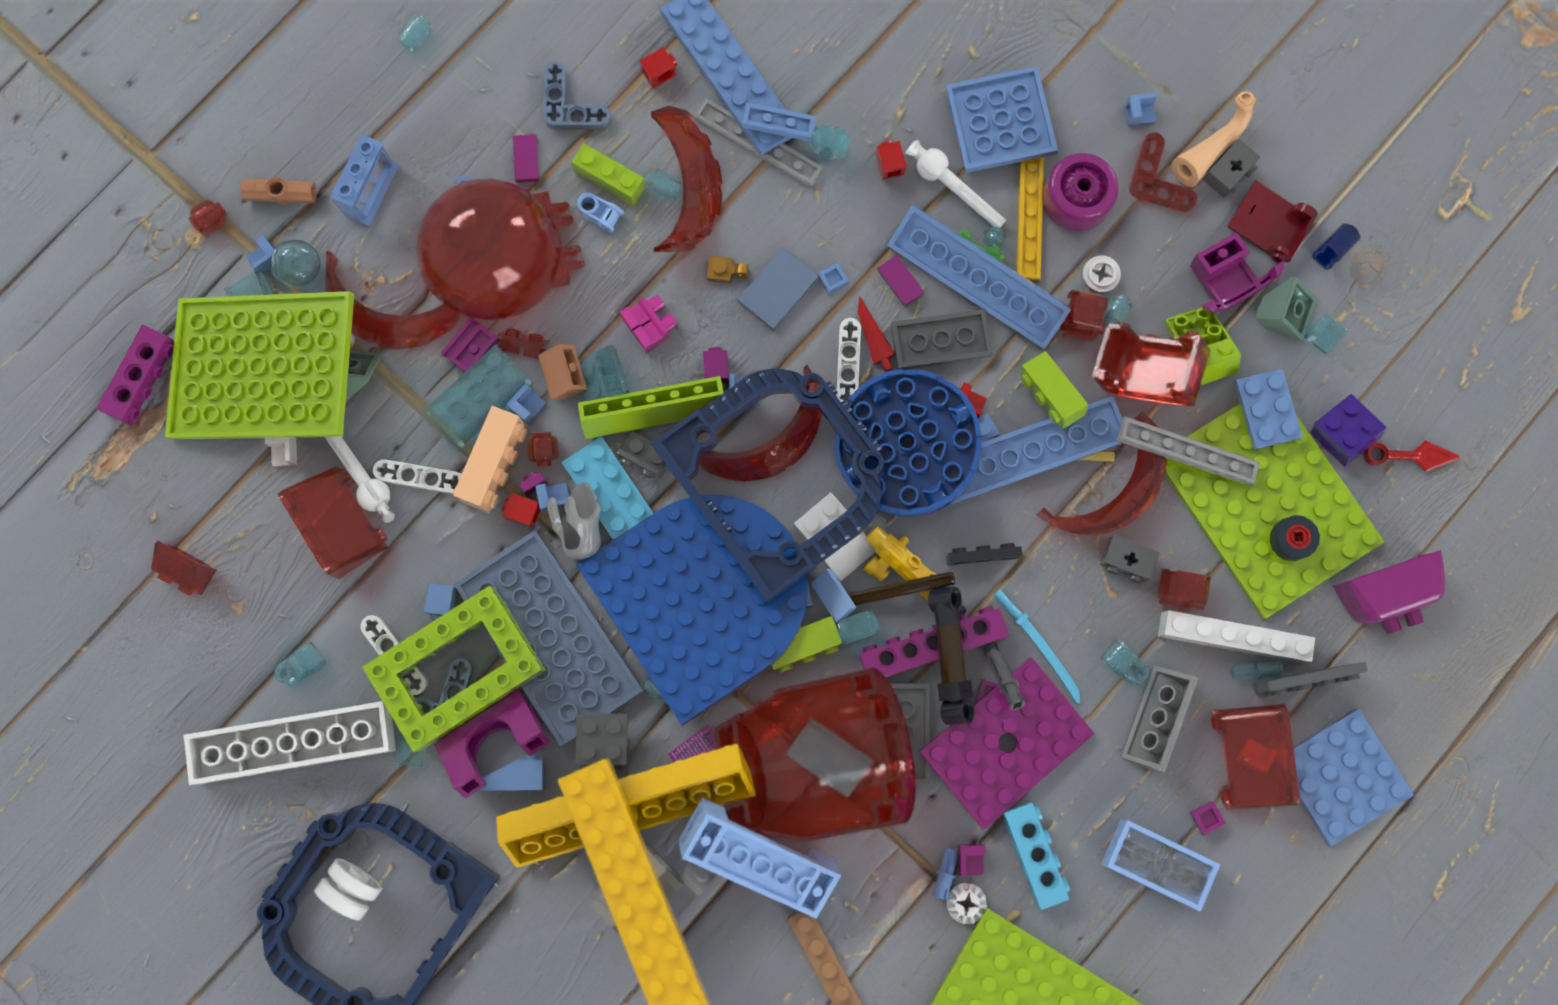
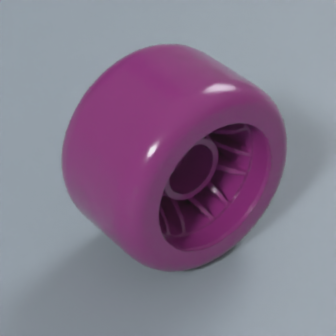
M1076 153L1063 158L1053 167L1044 185L1043 204L1048 216L1057 225L1072 231H1084L1097 226L1107 217L1118 196L1117 176L1112 167L1096 155ZM1078 186L1083 187L1086 191L1080 190Z

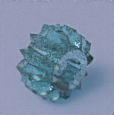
M821 124L816 126L812 133L810 148L814 150L815 154L821 155V157L839 160V158H844L848 151L850 136L847 134V131L839 129V126L834 127L831 124L828 126Z
M864 611L839 621L837 628L843 643L850 645L877 635L879 623L872 611Z

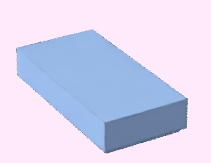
M825 569L811 583L836 623L844 620L857 608L832 569Z

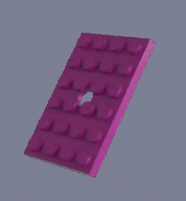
M1029 657L1011 673L1013 678H1016L1019 684V692L1025 701V705L1021 709H1010L1005 695L1000 692L999 684H997L974 704L975 715L972 723L949 725L919 751L921 756L982 830L991 825L1094 735V732L1032 657ZM1004 733H1010L1016 738V748L1012 752H1003L999 747V738Z

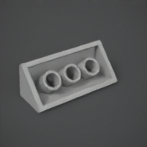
M1154 666L1123 750L1122 758L1156 772H1165L1196 687L1197 677Z

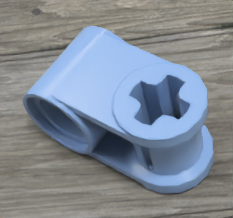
M592 193L582 194L577 201L581 217L609 233L614 232L615 223L619 216L624 214V211L617 205L607 202ZM587 203L595 205L591 210H584L583 206Z

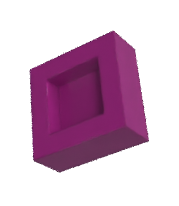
M532 472L523 478V482L519 483L527 496L536 491V485H548L541 472L537 474Z
M1210 801L1189 812L1201 835H1206L1226 824L1214 801Z

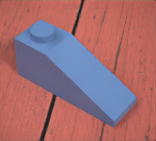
M524 755V760H516L483 777L487 785L478 791L545 790L546 759H539V755H531L530 757Z

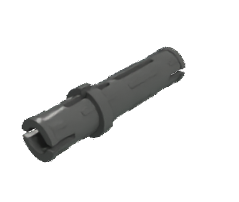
M994 642L984 646L983 651L998 680L1000 692L1005 695L1011 710L1021 709L1025 705V701L1019 692V684L1016 678H1013L998 644Z

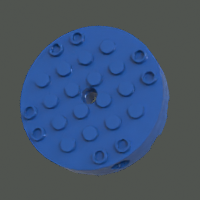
M899 369L870 379L850 396L847 402L853 411L850 415L855 421L859 419L867 429L865 433L870 441L875 439L882 448L880 454L884 460V469L880 474L882 492L878 511L898 517L925 516L944 509L965 492L972 482L980 463L982 439L975 410L968 398L958 387L929 371ZM835 431L834 450L838 467L849 487L858 495L861 484L855 478L852 471L853 454ZM905 438H913L914 444L911 448L901 446V442ZM869 459L864 465L867 469L874 470L878 467V462L874 459Z

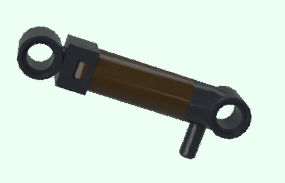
M957 587L934 588L929 592L928 604L935 616L942 683L937 684L939 701H943L940 708L941 719L946 725L970 724L974 719L975 710L972 701L968 699L973 697L971 680H966L959 615L966 613V608L962 605V595Z

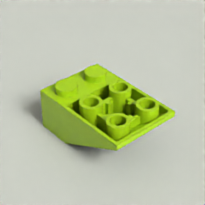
M1201 307L1165 319L1183 370L1193 387L1239 373L1241 353L1214 312L1204 311Z

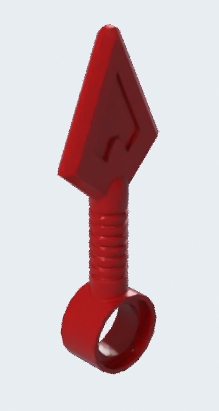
M1426 440L1414 451L1388 450L1384 444L1374 443L1363 454L1364 460L1372 466H1378L1387 460H1414L1425 472L1459 459L1458 454ZM1373 448L1381 451L1382 458L1380 461L1374 460L1371 457V450Z

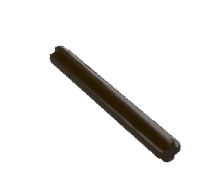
M946 572L847 594L855 605L934 588L951 586L956 581L953 572Z

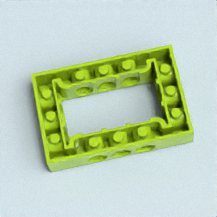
M492 586L486 587L362 666L413 752L424 750L547 671L497 589ZM483 623L507 662L432 711L424 714L422 704L417 703L410 691L411 686L405 683L400 672L413 670L416 668V664L429 656H435L437 654L436 651L449 643L457 642L458 637L471 629L479 628Z

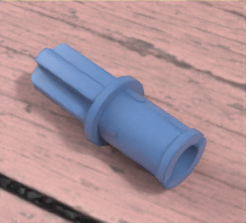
M950 848L945 849L940 871L936 870L938 875L932 896L948 900L952 880L956 877L953 873L959 854L958 851Z

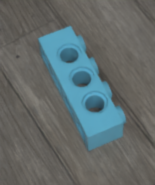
M1026 802L1008 809L1002 814L1037 908L1043 910L1069 900L1067 893L1070 892V888L1065 877L1061 878L1058 868H1061L1056 853H1051L1049 844L1052 843L1048 831L1046 829L1043 830L1040 820H1042V815L1038 806H1033L1032 802ZM1027 823H1030L1034 829L1030 837H1024L1022 834V828ZM1037 847L1041 848L1043 852L1042 858L1039 861H1033L1031 857L1032 850ZM1044 872H1050L1052 875V880L1048 885H1042L1040 881L1041 875Z

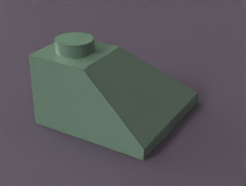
M1292 276L1263 296L1261 304L1257 309L1256 319L1266 329L1302 341L1317 298L1297 277Z
M350 350L346 400L368 383L381 359V353Z

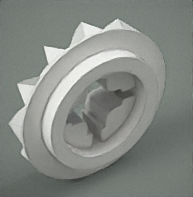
M1095 256L1083 268V280H1085L1087 288H1091L1095 292L1106 293L1114 289L1120 281L1121 271L1119 265L1110 257ZM1104 267V275L1107 277L1098 282V275L1094 272L1098 273Z
M961 883L949 892L947 900L948 912L959 923L974 924L982 918L984 911L987 909L986 896L978 886L971 883ZM969 893L970 901L976 904L977 907H969L965 915L964 906L956 902L965 901Z

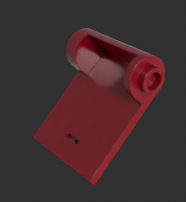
M1255 180L1226 227L1270 255L1271 259L1276 263L1283 261L1289 263L1318 216V212L1306 203L1291 204Z

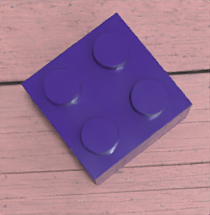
M1350 394L1317 420L1310 434L1346 467L1381 439L1387 427L1356 397Z

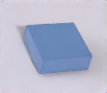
M838 262L817 273L828 295L849 285V280Z

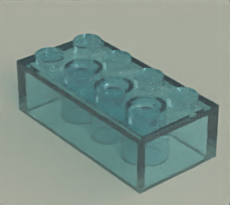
M494 345L424 410L463 449L480 434L491 406L506 410L508 408L506 404L524 384H527L529 387L533 384L497 345Z

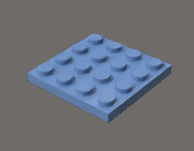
M1037 66L946 85L947 97L965 173L1056 155L1058 153Z
M1360 709L1351 711L1274 758L1328 846L1336 844L1414 796Z

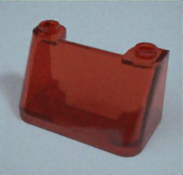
M334 466L285 488L278 493V496L322 569L328 575L340 579L389 547L385 542L388 538L380 527L376 529L371 525L348 488V481L351 478L343 467L340 469Z
M1284 704L1213 710L1214 715L1211 717L1212 727L1223 738L1228 784L1225 785L1224 790H1221V800L1223 805H1226V809L1299 805L1300 794L1287 707Z

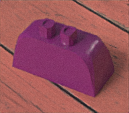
M1439 550L1334 585L1333 588L1355 621L1363 625L1381 622L1386 634L1402 630L1398 619L1399 616L1404 615L1408 627L1423 623L1424 620L1420 609L1439 601L1443 597L1445 592V572L1442 552Z

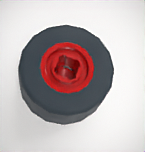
M1294 515L1282 519L1274 525L1270 533L1272 550L1277 556L1288 561H1297L1309 557L1317 550L1320 543V534L1317 526L1312 520L1304 516Z

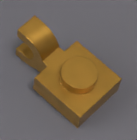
M710 256L707 280L731 283L732 277L748 279V264L739 263L733 265V258Z

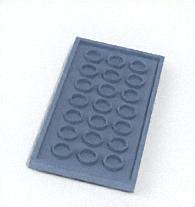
M536 530L453 584L464 601L488 586L497 589L547 670L521 688L560 747L576 738L577 713L611 714L644 691ZM482 623V629L484 630V632L486 633V635L488 636V638L490 639V641L492 642V644L494 645V647L506 663V659L504 658L495 641L491 637L487 628Z

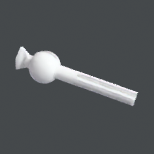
M919 140L914 141L905 153L914 156L918 160L916 168L922 178L928 181L939 179L996 230L1000 229L1006 222V219L947 168L949 161L944 152L936 148L926 151L921 146Z
M324 437L358 485L356 494L358 504L367 511H377L379 514H382L384 522L390 523L393 521L395 515L389 511L390 507L387 505L390 501L388 485L382 480L369 477L342 437Z

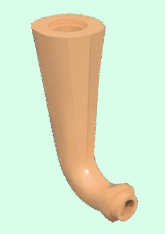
M1242 92L1235 98L1234 103L1237 106V110L1224 127L1173 160L1172 171L1182 184L1188 187L1196 186L1243 134L1251 120L1253 106L1256 102V98L1252 93Z

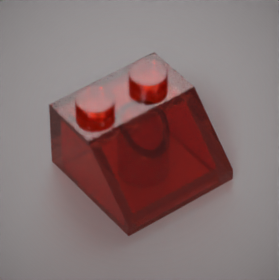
M158 540L154 545L151 569L159 573L157 578L168 584H171L172 581L179 585L178 590L191 596L192 593L202 595L217 569L176 546Z

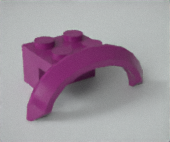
M1237 233L1196 254L1190 267L1213 299L1204 304L1202 309L1208 312H1221L1246 300L1278 278L1282 273L1285 262L1283 261L1275 265L1258 280L1245 261L1250 251Z

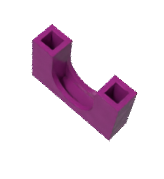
M519 689L487 708L478 716L465 722L461 727L445 735L434 744L454 789L465 799L487 785L477 765L476 755L479 746L490 734L500 730L512 731L519 746L529 757L551 743L530 702Z

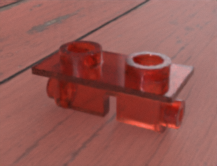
M506 328V331L498 333V336L503 337V339L498 341V348L502 349L503 352L518 355L522 346L524 347L523 356L538 360V355L546 351L543 346L550 342V340L543 339V335L529 333V336L520 334V330Z

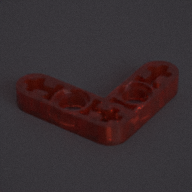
M1149 133L1142 142L1129 185L1130 194L1137 199L1180 212L1190 211L1196 205L1198 198L1192 189L1155 178L1165 146V140L1159 133ZM1152 140L1156 141V147L1152 154H1148L1151 148L1150 142ZM1144 160L1150 161L1153 169L1150 171L1144 170L1141 167V162ZM1139 182L1143 183L1144 189L1142 191L1138 190L1137 185ZM1153 185L1155 186V188L1153 189L1152 194L1150 195V188ZM1160 188L1166 189L1169 192V197L1166 199L1160 198L1157 190ZM1175 192H1176V193H1177V195L1175 196L1176 199H1175V201L1173 202V201H1171V200H1172V198L1174 197ZM1184 196L1188 197L1189 203L1187 205L1183 204L1184 200L1182 198Z

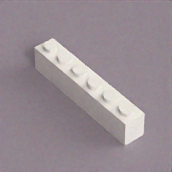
M1170 610L1161 613L1158 637L1297 663L1312 662L1315 637Z

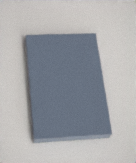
M782 247L738 297L737 301L770 329L774 330L819 279V276Z

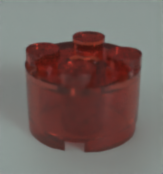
M1071 290L1066 297L1071 298L1069 305H1067L1071 308V311L1061 324V330L1065 331L1062 336L1092 342L1096 339L1097 335H1103L1105 321H1103V314L1108 306V298L1103 297L1101 294Z
M1161 569L1157 598H1160L1159 603L1179 606L1180 602H1184L1183 607L1204 610V606H1207L1211 576L1179 570L1175 572L1170 571V569Z

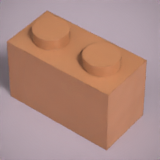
M558 344L538 355L551 400H568L588 390L574 345Z

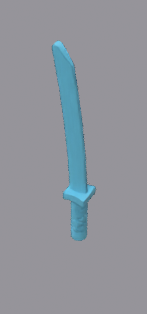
M999 589L993 594L994 597L1016 619L1014 623L1017 626H1021L1049 662L1075 703L1079 704V689L1062 663L1027 619L1029 617L1027 613L1022 614L1005 593Z

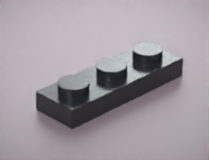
M1014 543L1001 544L998 549H991L990 545L977 546L976 551H966V548H954L952 553H948L946 556L947 566L1019 559L1023 556L1022 546L1015 547Z

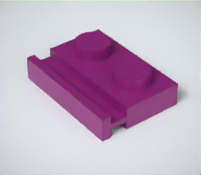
M470 317L443 349L441 354L469 376L499 339L474 320V318Z

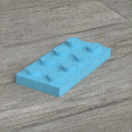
M602 436L561 462L575 484L588 483L595 491L597 502L602 508L600 521L613 540L654 514Z

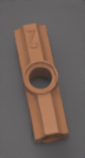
M272 177L268 180L243 179L240 186L242 199L246 201H269L279 205H286L289 202L314 203L317 199L316 184L311 181H288L279 177ZM283 188L281 193L275 194L277 189Z

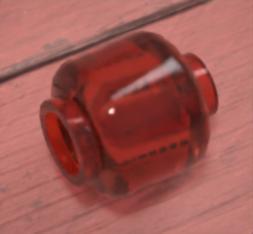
M204 200L190 209L191 216L188 219L199 234L203 232L206 235H210L225 225L224 216L227 213L219 202L214 204L211 200Z
M551 432L532 433V437L527 440L528 459L531 462H537V467L552 466L551 461L559 458L557 437L551 435Z

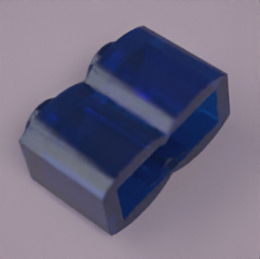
M1348 223L1340 225L1312 254V258L1324 269H1331L1360 240L1361 236L1357 228Z

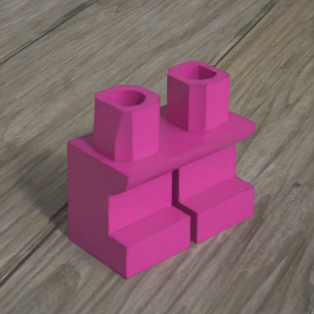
M658 295L647 301L643 297L631 308L627 307L620 311L623 321L647 354L670 337L669 332L678 325L671 313L661 319L658 318L656 313L665 308Z

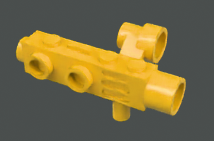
M877 525L865 538L875 548L874 551L881 558L875 555L864 566L863 570L867 574L873 575L880 582L890 573L887 569L889 566L906 581L936 575L935 572L930 571L921 562L918 556L913 555L906 548V545L909 543L908 537L901 536L897 540L891 533L888 535ZM930 590L919 592L928 601Z

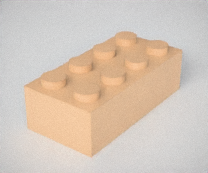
M491 406L453 493V496L459 501L487 513L490 512L491 508L494 509L499 500L498 491L501 486H505L509 476L507 470L510 464L513 465L518 456L517 447L520 442H524L527 435L526 425L519 416Z

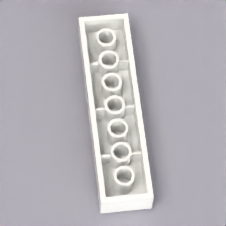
M383 701L184 735L189 785H199L396 751L392 716Z

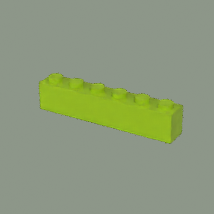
M717 376L579 402V416L585 439L682 421L697 409L700 411L724 393L721 377Z

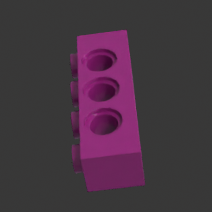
M142 324L96 409L132 426L133 422L141 414L143 403L150 397L156 379L162 375L166 360L173 354L174 340ZM153 351V356L147 359L148 353ZM142 372L141 378L136 381V375ZM131 393L130 399L124 402L125 396Z

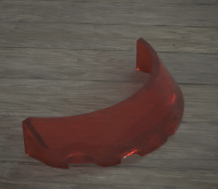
M666 106L651 111V117L665 132L677 155L683 181V201L676 226L661 244L654 247V252H687L695 249L714 229L712 225L716 216L720 214L722 205V176L719 162L714 159L710 149L712 143L708 135L702 133L692 120L693 116L687 110Z
M326 251V292H344L346 289L335 273L339 260L330 251ZM456 294L444 304L430 311L415 315L397 316L377 312L354 299L351 332L361 340L369 344L375 343L381 348L397 350L415 346L421 347L430 344L431 341L439 338L447 331L450 332L458 324L465 301L460 295Z
M808 365L803 367L804 376L812 373ZM810 383L806 387L808 392H816L819 389L817 383ZM800 404L793 420L773 440L760 447L743 452L723 453L711 450L703 452L699 465L711 475L737 482L764 480L784 472L788 466L798 462L807 452L818 432L822 413L819 409H809Z
M1143 411L1134 418L1135 420L1158 427ZM1138 448L1135 468L1127 485L1115 499L1094 512L1074 517L1053 516L1048 510L1043 508L1036 515L1057 529L1079 535L1105 534L1123 528L1139 518L1142 511L1147 510L1157 497L1166 471L1165 457Z

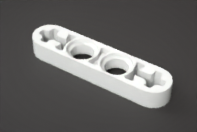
M854 318L843 320L839 329L836 388L838 393L836 396L841 402L843 400L840 397H844L845 387L855 386V389L850 388L849 390L850 397L858 389L861 325ZM849 324L852 325L853 329H857V331L852 333V341H847L848 332L844 330ZM845 347H852L855 349L856 355L853 358H846L843 356L842 350ZM844 370H851L855 374V378L849 382L844 381L841 373Z
M391 460L377 461L373 467L374 476L384 483L453 494L455 489H453L452 485L444 483V475H446L445 479L449 481H455L456 477L460 480L462 475L455 471ZM387 465L388 469L397 471V475L386 473L385 477H383L380 469H384ZM407 469H413L415 472L414 478L411 481H404L402 478L403 472ZM430 473L438 475V482L433 486L426 483V477Z
M369 615L362 620L361 631L379 656L384 653L381 649V644L385 639H391L394 646L400 643L380 617ZM369 622H378L376 629L379 633L383 634L385 631L386 634L379 637L376 632L368 631L370 628ZM416 664V668H414L415 673L411 675L415 680L421 679L422 682L419 684L421 688L419 690L410 688V691L413 695H421L428 688V680ZM413 670L400 672V675L403 678ZM406 677L404 680L405 683H408L410 686H412V680Z

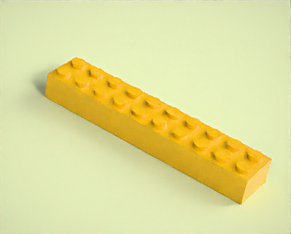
M738 743L619 779L639 831L693 815L702 798L724 806L756 796L751 770ZM564 796L556 797L553 800L540 804H533L530 807L517 811H510L496 817L498 843L516 868L585 848Z
M610 758L558 779L648 1005H710Z

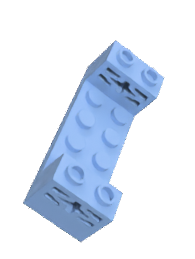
M704 798L699 802L678 840L682 859L814 918L818 917L841 877L834 858L813 848L808 856H805L728 820L724 807Z

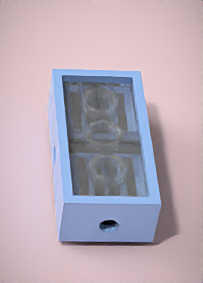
M1120 819L1101 865L1200 912L1220 867V864L1125 819Z

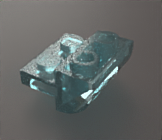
M614 345L591 353V357L579 361L588 389L584 391L586 401L630 393L617 349Z

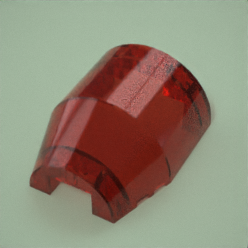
M874 667L779 688L768 698L754 703V706L747 711L738 713L714 728L717 749L738 743L751 770L756 794L754 797L724 804L728 820L757 834L797 842H810L906 824L913 814L916 797V776L907 724L890 682L881 671Z

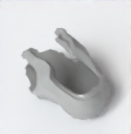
M581 483L580 485L576 484L574 489L571 490L570 497L567 498L568 502L564 505L565 513L563 516L560 517L555 498L551 497L548 500L547 506L552 529L560 537L566 556L577 560L593 556L601 545L598 525L602 508L597 502V496L588 483Z

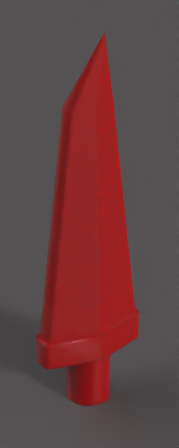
M859 297L857 313L872 357L871 360L874 365L881 363L884 371L889 372L894 369L889 358L895 356V352L865 303Z

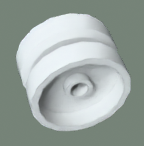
M335 859L328 869L330 878L321 879L314 889L315 894L338 913L353 920H362L369 910L367 901H374L382 891V886L370 874L356 865L343 859Z

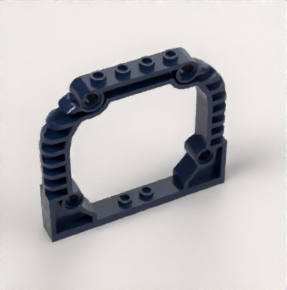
M778 368L760 370L746 376L700 411L697 409L651 443L767 603L773 601L816 569L819 564L860 535L871 524L880 506L882 492L880 474L884 469V460L880 454L882 448L875 439L870 441L865 434L867 432L866 427L859 419L855 421L850 415L853 412L845 400L841 402L837 398L836 394L838 391L830 381L826 383L816 373H808L802 376L795 371ZM810 383H817L819 385V389L816 392H808L806 387ZM792 394L803 407L819 409L852 452V471L861 487L855 502L845 513L804 543L799 545L794 541H786L780 545L778 552L752 550L744 555L729 533L733 530L726 520L719 521L715 515L718 511L710 499L705 502L690 480L698 475L702 453L708 452L716 446V433L722 427L756 402L770 395ZM709 433L710 438L707 442H698L700 434ZM869 459H874L878 462V467L874 470H869L865 467V462ZM793 548L798 552L797 557L792 561L786 560L784 558L785 551Z
M368 803L352 807L342 813L322 815L318 821L314 820L306 831L308 835L303 842L300 841L294 847L291 853L293 857L288 864L285 863L277 872L279 878L274 885H269L262 894L264 899L258 907L257 917L264 924L262 929L264 957L272 973L284 985L313 1005H353V996H358L362 1001V1005H415L500 875L394 806ZM331 819H334L337 823V828L334 832H331L328 828V822ZM357 828H373L385 833L430 864L431 880L438 885H445L450 901V910L459 915L443 939L439 937L431 948V951L434 953L429 961L425 959L417 969L416 973L419 976L404 998L399 994L373 998L372 993L364 987H357L351 991L346 990L308 964L294 950L288 934V929L297 915V904L294 898L329 847L346 842L352 837ZM442 865H447L450 869L448 878L440 875V867ZM271 905H274L278 910L276 918L272 917L269 913Z

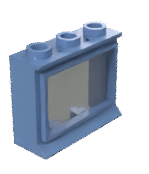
M361 134L330 198L345 217L370 226L399 165L391 160L383 148L382 142Z

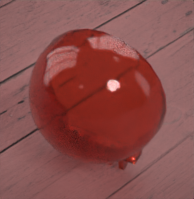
M494 178L472 179L458 183L443 192L429 206L420 223L416 241L417 266L424 283L439 301L449 309L466 317L486 321L505 320L525 313L536 306L551 288L569 285L571 280L570 270L585 266L583 259L566 261L565 257L579 254L581 248L579 245L562 247L557 227L567 226L574 222L573 217L569 215L554 216L555 213L568 211L570 209L569 203L559 202L551 204L548 191L531 194L516 184Z

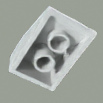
M830 492L794 523V528L807 541L845 513L846 509ZM864 532L823 561L829 569H832L840 582L875 553V548L865 540L867 536Z

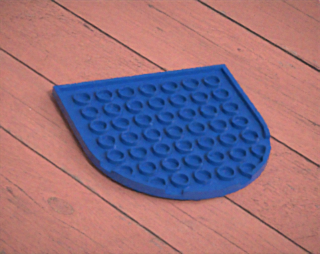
M701 495L705 502L710 499L718 511L715 515L719 521L726 520L733 530L729 533L744 555L752 550L778 552L782 543L786 541L795 542L784 525L763 508L746 500L731 496ZM690 497L676 501L658 510L600 548L593 556L585 558L576 564L682 726L773 665L787 651L796 634H798L807 608V575L773 601L767 603ZM793 548L788 549L784 553V558L792 561L797 557L798 552Z

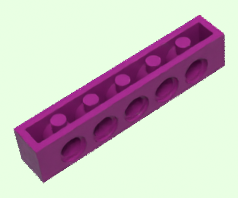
M992 606L978 610L979 615L970 617L968 613L959 616L963 652L1009 636L1000 608L993 610ZM975 622H981L985 626V632L982 635L974 632L973 624ZM932 625L933 630L925 633L923 629L910 632V638L900 640L899 636L886 640L887 645L877 648L876 644L862 648L864 653L859 654V658L867 682L870 683L939 660L938 649L931 650L926 644L928 637H935L937 639L936 625ZM910 644L915 647L916 654L913 658H908L904 655L903 648L905 645ZM888 652L892 655L893 662L891 665L886 666L880 662L881 653Z

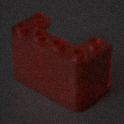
M1117 322V324L1108 323L1092 378L1105 392L1113 395L1182 406H1195L1211 350L1202 336L1194 331H1187L1186 334H1181L1179 338L1161 339L1153 334L1138 336L1131 329V326L1124 322Z

